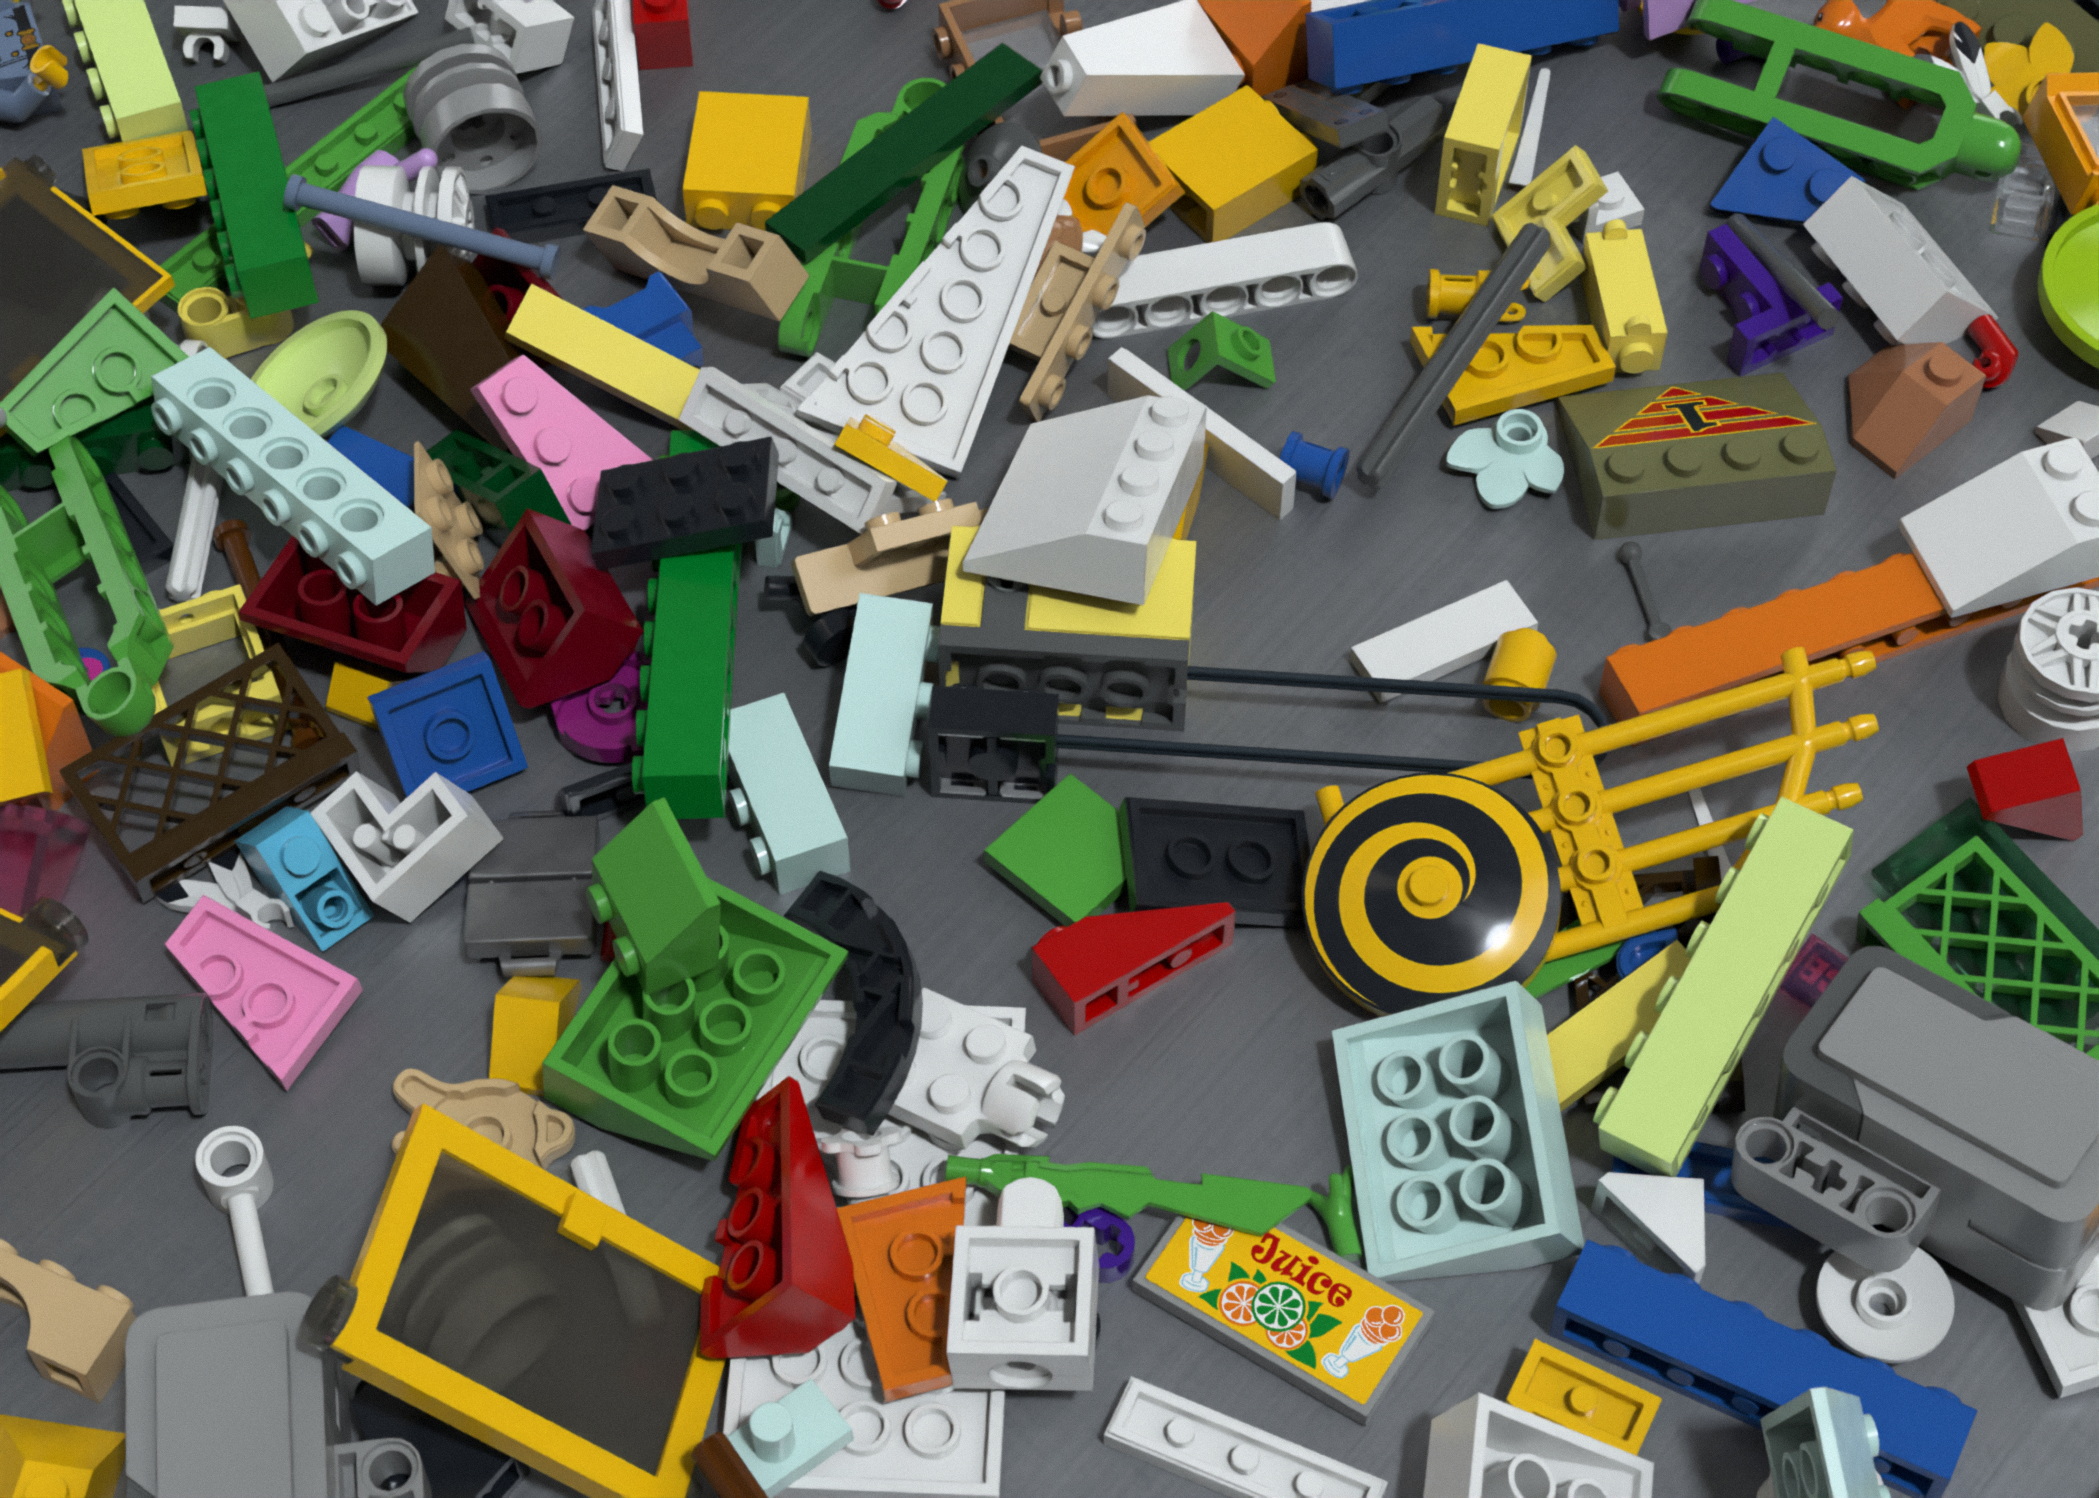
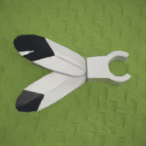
M1956 22L1950 30L1949 42L1957 68L1929 54L1913 56L1914 58L1960 72L1977 105V113L2002 120L2011 125L2015 130L2023 124L2019 112L2013 107L2008 106L1996 90L1990 93L1991 84L1981 46L1976 35L1964 22Z
M238 847L209 863V868L216 883L181 880L155 896L158 902L167 908L189 913L200 898L205 895L273 932L271 924L267 922L275 919L286 922L288 928L294 927L290 909L282 900L270 899L253 888L247 866Z

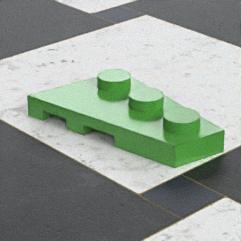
M113 287L0 402V407L7 414V422L2 428L35 457L49 450V447L59 442L68 434L70 436H77L154 397L151 376L189 358V356Z

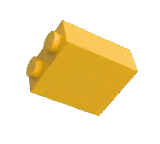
M1248 85L1149 141V144L1185 191L1169 208L1206 243L1227 240L1301 196L1299 193L1300 180L1317 167L1318 149L1307 134L1297 131L1280 115L1273 103L1263 100Z
M699 91L682 189L687 224L694 228L732 230L737 222L765 231V221L804 192L812 137L809 97Z

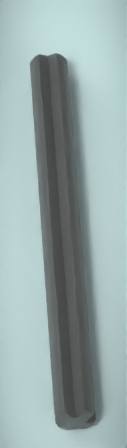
M1527 223L1520 229L1357 464V478L1363 484L1370 485L1374 489H1381L1386 486L1549 249L1550 233L1547 229L1538 227L1534 223Z

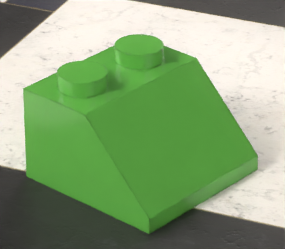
M661 798L649 804L592 858V885L585 888L589 906L597 922L602 924L608 921L617 939L612 941V945L621 970L626 977L636 974L646 996L718 967L721 903L666 799Z

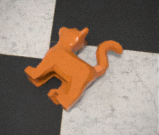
M1827 0L1817 12L1813 26L1913 57L1918 54H1929L1953 67L1955 66L1949 57L1951 54L1949 37L1952 26L1958 21L1964 22L1973 31L1977 39L1982 29L1973 20L1934 0H1886L1887 3L1869 19L1863 18L1852 0ZM1902 97L1900 102L1897 101V103L1907 110L1916 101Z

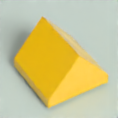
M357 660L335 662L326 709L328 712L379 731L367 697L409 680Z

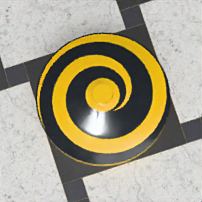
M1437 772L1415 773L1392 778L1368 788L1346 803L1329 820L1313 845L1307 860L1303 876L1302 910L1311 947L1327 976L1352 1001L1364 1009L1384 1017L1517 981L1523 988H1526L1543 967L1556 939L1561 912V887L1557 863L1544 833L1526 810L1512 798L1484 782L1469 777Z

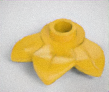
M2046 22L2034 35L2029 49L2022 45L2006 42L1986 44L1984 60L1990 82L1993 85L1990 93L1996 90L2007 105L2016 109L2021 117H2023L2047 73H2070L2074 62V53L2065 36L2055 26Z

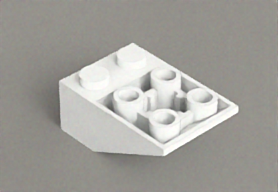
M223 0L272 83L310 70L415 17L419 13L412 0Z

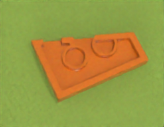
M966 1176L837 1208L853 1262L854 1289L885 1402L953 1385L946 1352L956 1225H964L967 1191Z

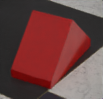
M2063 738L1977 759L1966 766L1983 819L2076 841L2083 835L2081 788Z

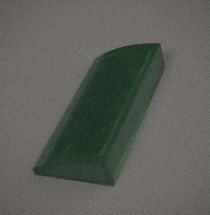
M1971 797L1872 869L1871 875L1892 897L1977 835L2099 961V929L1995 822L1983 819L1979 805ZM1973 860L1954 874L1953 891L1991 894L1993 878ZM1946 880L1934 889L1945 890ZM2000 887V889H1999V895L2009 896V895ZM1915 902L1905 910L1921 929L1942 931L1944 904ZM1951 905L1949 932L1988 935L1990 909ZM1998 910L1996 936L2035 940L2036 923L2025 912ZM2044 932L2043 941L2053 942ZM1948 946L1947 956L1965 975L1985 977L1987 950ZM1995 951L1993 978L2032 981L2034 954ZM2042 955L2040 982L2079 986L2080 969L2070 958ZM2088 978V987L2098 988V987ZM1992 992V1004L2009 1012L2012 1017L2016 1016L2029 1023L2031 996ZM2039 997L2037 1024L2076 1028L2078 1001ZM2087 1002L2085 1029L2095 1030L2099 1027V1003Z

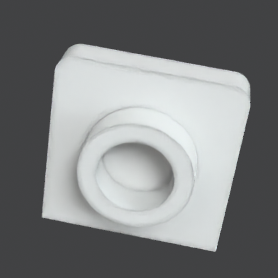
M1618 171L1601 177L1608 192L1569 224L1582 244H1584L1586 233L1603 232L1604 225L1611 220H1623L1627 229L1642 224L1645 209Z

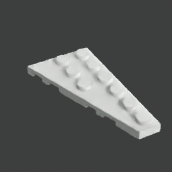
M1021 146L982 191L977 201L960 221L955 223L946 233L941 243L930 256L917 267L869 323L865 332L848 352L840 357L829 370L824 380L799 405L794 417L840 434L849 417L861 422L864 415L868 414L893 428L896 433L892 441L904 447L931 469L959 479L1075 166Z

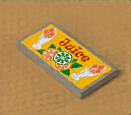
M1178 1214L1132 1280V1291L1364 1427H1366L1426 1334L1435 1316V1310L1282 1223L1260 1237Z

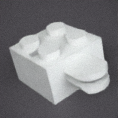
M1028 1177L1017 1179L1006 1185L998 1202L996 1226L956 1225L946 1352L954 1388L1093 1391L1099 1259L1094 1227H1063L1064 1212L1062 1200L1055 1186L1043 1179Z

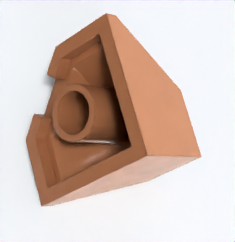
M1943 342L1886 346L1848 376L1847 394L1848 400L1851 401L1852 416L1850 424L1851 446L1895 480L1972 420L1986 375Z

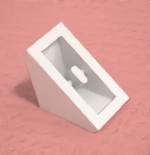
M1608 1172L1600 1178L1590 1211L1646 1265L1666 1274L1679 1273L1685 1275L1699 1284L1705 1268L1704 1179Z

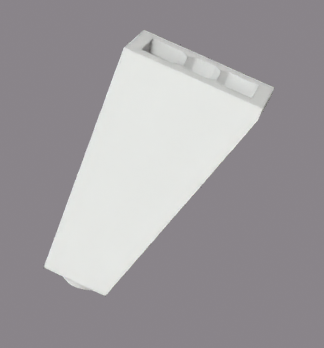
M1183 0L1063 35L1040 78L1063 116H1118L1122 111L1126 115L1132 113L1134 116L1196 115L1234 93L1245 74L1198 1Z

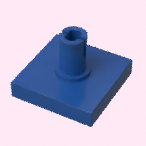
M484 651L367 697L404 799L435 772L464 791L469 792L529 768L489 656Z

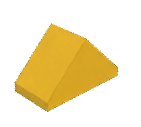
M554 976L512 977L495 994L489 1079L500 1078L519 1084L520 1091L523 1093L544 1097L542 1062L574 1018L582 987L580 980Z

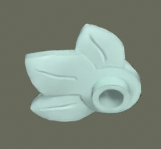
M1513 409L1505 412L1494 422L1491 428L1467 430L1456 439L1447 453V467L1477 474L1476 489L1478 496L1486 506L1493 509L1507 508L1515 505L1523 498L1529 486L1544 493H1556L1564 476L1562 458L1547 446L1548 435L1541 419L1533 412L1524 409Z

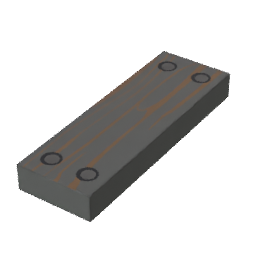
M1309 78L1261 96L1263 100L1273 103L1280 115L1294 128L1341 149L1385 133L1386 130L1390 129L1386 110L1348 94H1334L1330 92V87Z

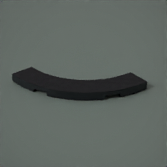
M819 871L784 914V917L849 951L848 958L843 965L846 967L850 979L853 1007L857 1015L855 1033L848 1038L840 1063L829 1084L816 1101L815 1106L823 1119L873 1136L895 1103L907 1079L916 1054L922 1025L923 999L921 980L914 956L895 921L876 905L873 898L864 890L842 878Z

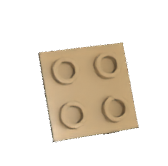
M419 441L415 442V514L432 527L435 572L461 580L462 587L465 586L475 600L480 597L479 571L484 569L483 558L478 549V536L483 533L480 518L470 502L461 503L454 493L453 482L444 463L440 459L432 461Z

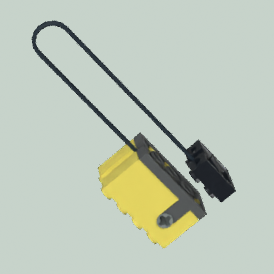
M981 525L974 527L952 526L938 639L940 686H933L928 724L931 797L1036 804L1057 785L1059 748L1449 773L1483 763L1478 761L1058 734L1059 724L1184 732L1188 680L1556 703L1577 708L1588 715L1598 728L1609 725L1606 716L1595 703L1580 694L1558 689L1189 666L1197 541L1172 538L1145 604L1139 605L964 572L963 561ZM1607 752L1593 756L1597 767L1606 758ZM1528 775V776H1524V777H1521V778H1522V779H1532V776H1531V775Z

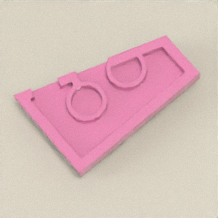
M525 355L514 358L470 389L512 454L542 469L574 527L587 530L595 523L601 470L616 468L624 464H636L653 460Z
M205 895L200 898L165 943L170 956L202 993L206 992L208 994L210 1003L286 1092L363 991L358 978Z

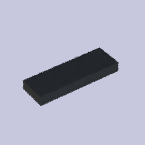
M650 168L486 195L491 230L493 232L495 227L504 229L511 239L528 244L584 235L583 228L612 185L644 194L657 200Z

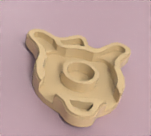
M410 1068L402 1071L393 1083L396 1101L411 1115L414 1109L425 1103L544 1170L554 1160L568 1153L576 1140L574 1123L568 1114L550 1109L539 1100L536 1102L532 1097L520 1091L518 1083L500 1078L475 1079L464 1083L451 1084L436 1080L418 1069ZM406 1131L397 1133L392 1140V1149L395 1157ZM441 1152L415 1223L423 1221L439 1208L452 1204L487 1205L505 1202L519 1194Z

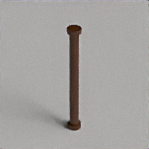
M231 519L222 522L214 529L213 538L217 548L226 553L237 585H241L247 600L260 582L261 577L248 545L251 540V534L246 522L239 519ZM255 625L264 651L279 643L291 660L282 633ZM274 666L271 668L283 702L287 682L278 668ZM294 694L292 705L304 707ZM288 717V723L293 733V737L290 740L291 747L305 750L325 738L315 722Z

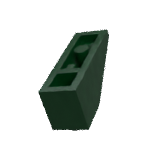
M459 429L454 430L426 451L432 461L440 459L444 463L451 476L454 493L461 503L467 501L471 503L480 518L483 532L497 545L502 547L527 508L572 525L541 468Z

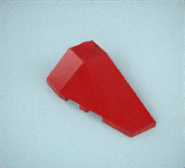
M787 1076L754 1102L742 1120L729 1175V1181L738 1187L737 1195L729 1218L718 1222L714 1240L725 1246L718 1277L712 1275L705 1278L701 1295L700 1353L710 1359L809 1353L832 1335L842 1331L855 1319L854 1268L799 1081Z

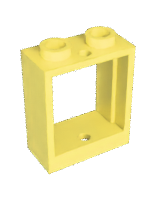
M1477 44L1444 136L1435 206L1436 215L1486 227L1489 226L1490 216L1494 212L1521 133L1532 59L1531 55Z
M240 584L223 590L210 591L201 597L159 609L174 645L168 659L238 636L242 637L249 659L264 651L255 625L240 621L238 612L246 602ZM271 669L257 676V681L251 684L248 697L282 703ZM159 680L151 687L156 699L154 715L168 707ZM240 687L229 693L239 694ZM217 703L205 706L198 711L194 729L228 735L235 707ZM245 709L238 737L260 740L274 735L279 715ZM186 718L175 725L184 726ZM288 721L285 731L291 729ZM160 735L171 767H173L180 739ZM190 741L185 764L224 751V747Z

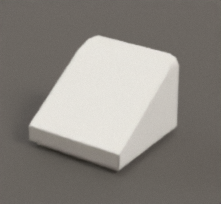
M2077 401L2036 426L2035 433L2047 444L2077 437L2090 459L2099 455V406Z

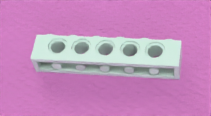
M209 347L151 376L155 401L151 405V411L159 428L167 435L173 434L185 444L199 463L210 465L223 476L236 494L245 495L262 509L266 518L273 525H281L299 540L303 549L311 557H319L336 571L340 580L348 588H356L377 606L435 573L432 527L214 349Z

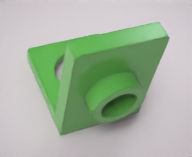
M1213 311L1167 350L1171 381L1184 391L1216 365H1220L1267 389L1276 382L1269 339L1257 334L1253 329L1241 326ZM1200 342V354L1196 363L1189 370L1185 371L1184 360L1187 352L1194 344Z

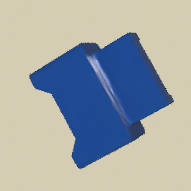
M662 272L650 275L645 289L607 308L590 305L582 309L691 366L696 365L698 368L704 365L702 346L695 339L693 333L692 310Z

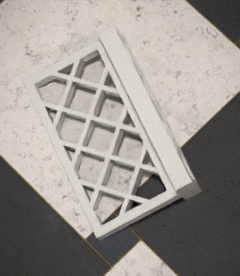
M701 367L679 421L719 446L772 436L779 452L777 482L858 533L862 534L867 531L864 523L872 518L891 512H918L917 509L934 502L834 445L840 434L794 417L800 403L768 383L741 384L715 367ZM942 491L937 501L945 499L947 493Z

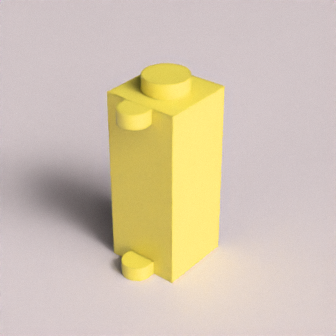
M1614 219L1604 225L1603 232H1592L1585 235L1582 257L1588 268L1580 276L1591 323L1616 366L1615 373H1640L1643 371L1660 370L1668 332L1642 229L1627 230L1623 220Z

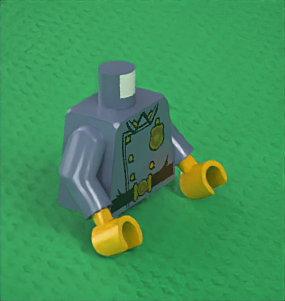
M0 0V120L21 123L31 115L62 111L63 108L57 89L65 87L68 83V71L63 68L68 62L67 57L51 45H42L29 2L24 3V0Z

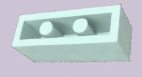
M859 593L829 762L831 786L904 797L907 778H919L924 741L914 740L917 719L929 720L934 684L924 682L927 662L938 663L940 626L933 625V603Z
M785 693L731 709L727 776L730 775L735 789L728 791L738 824L743 826L750 823L756 837L749 840V845L759 874L762 876L771 873L779 895L808 886L819 871L834 876L850 872L848 837Z

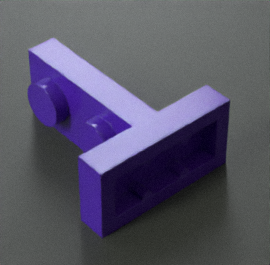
M1727 224L1707 232L1699 270L1706 284L1721 294L1733 308L1734 314L1740 322L1735 324L1726 361L1739 377L1833 335L1835 326L1831 329L1820 328L1791 299ZM1829 282L1816 288L1839 312L1843 297Z

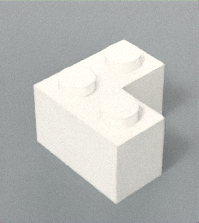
M356 771L310 813L372 902L410 923L504 839L471 794L436 772L400 803L393 793Z

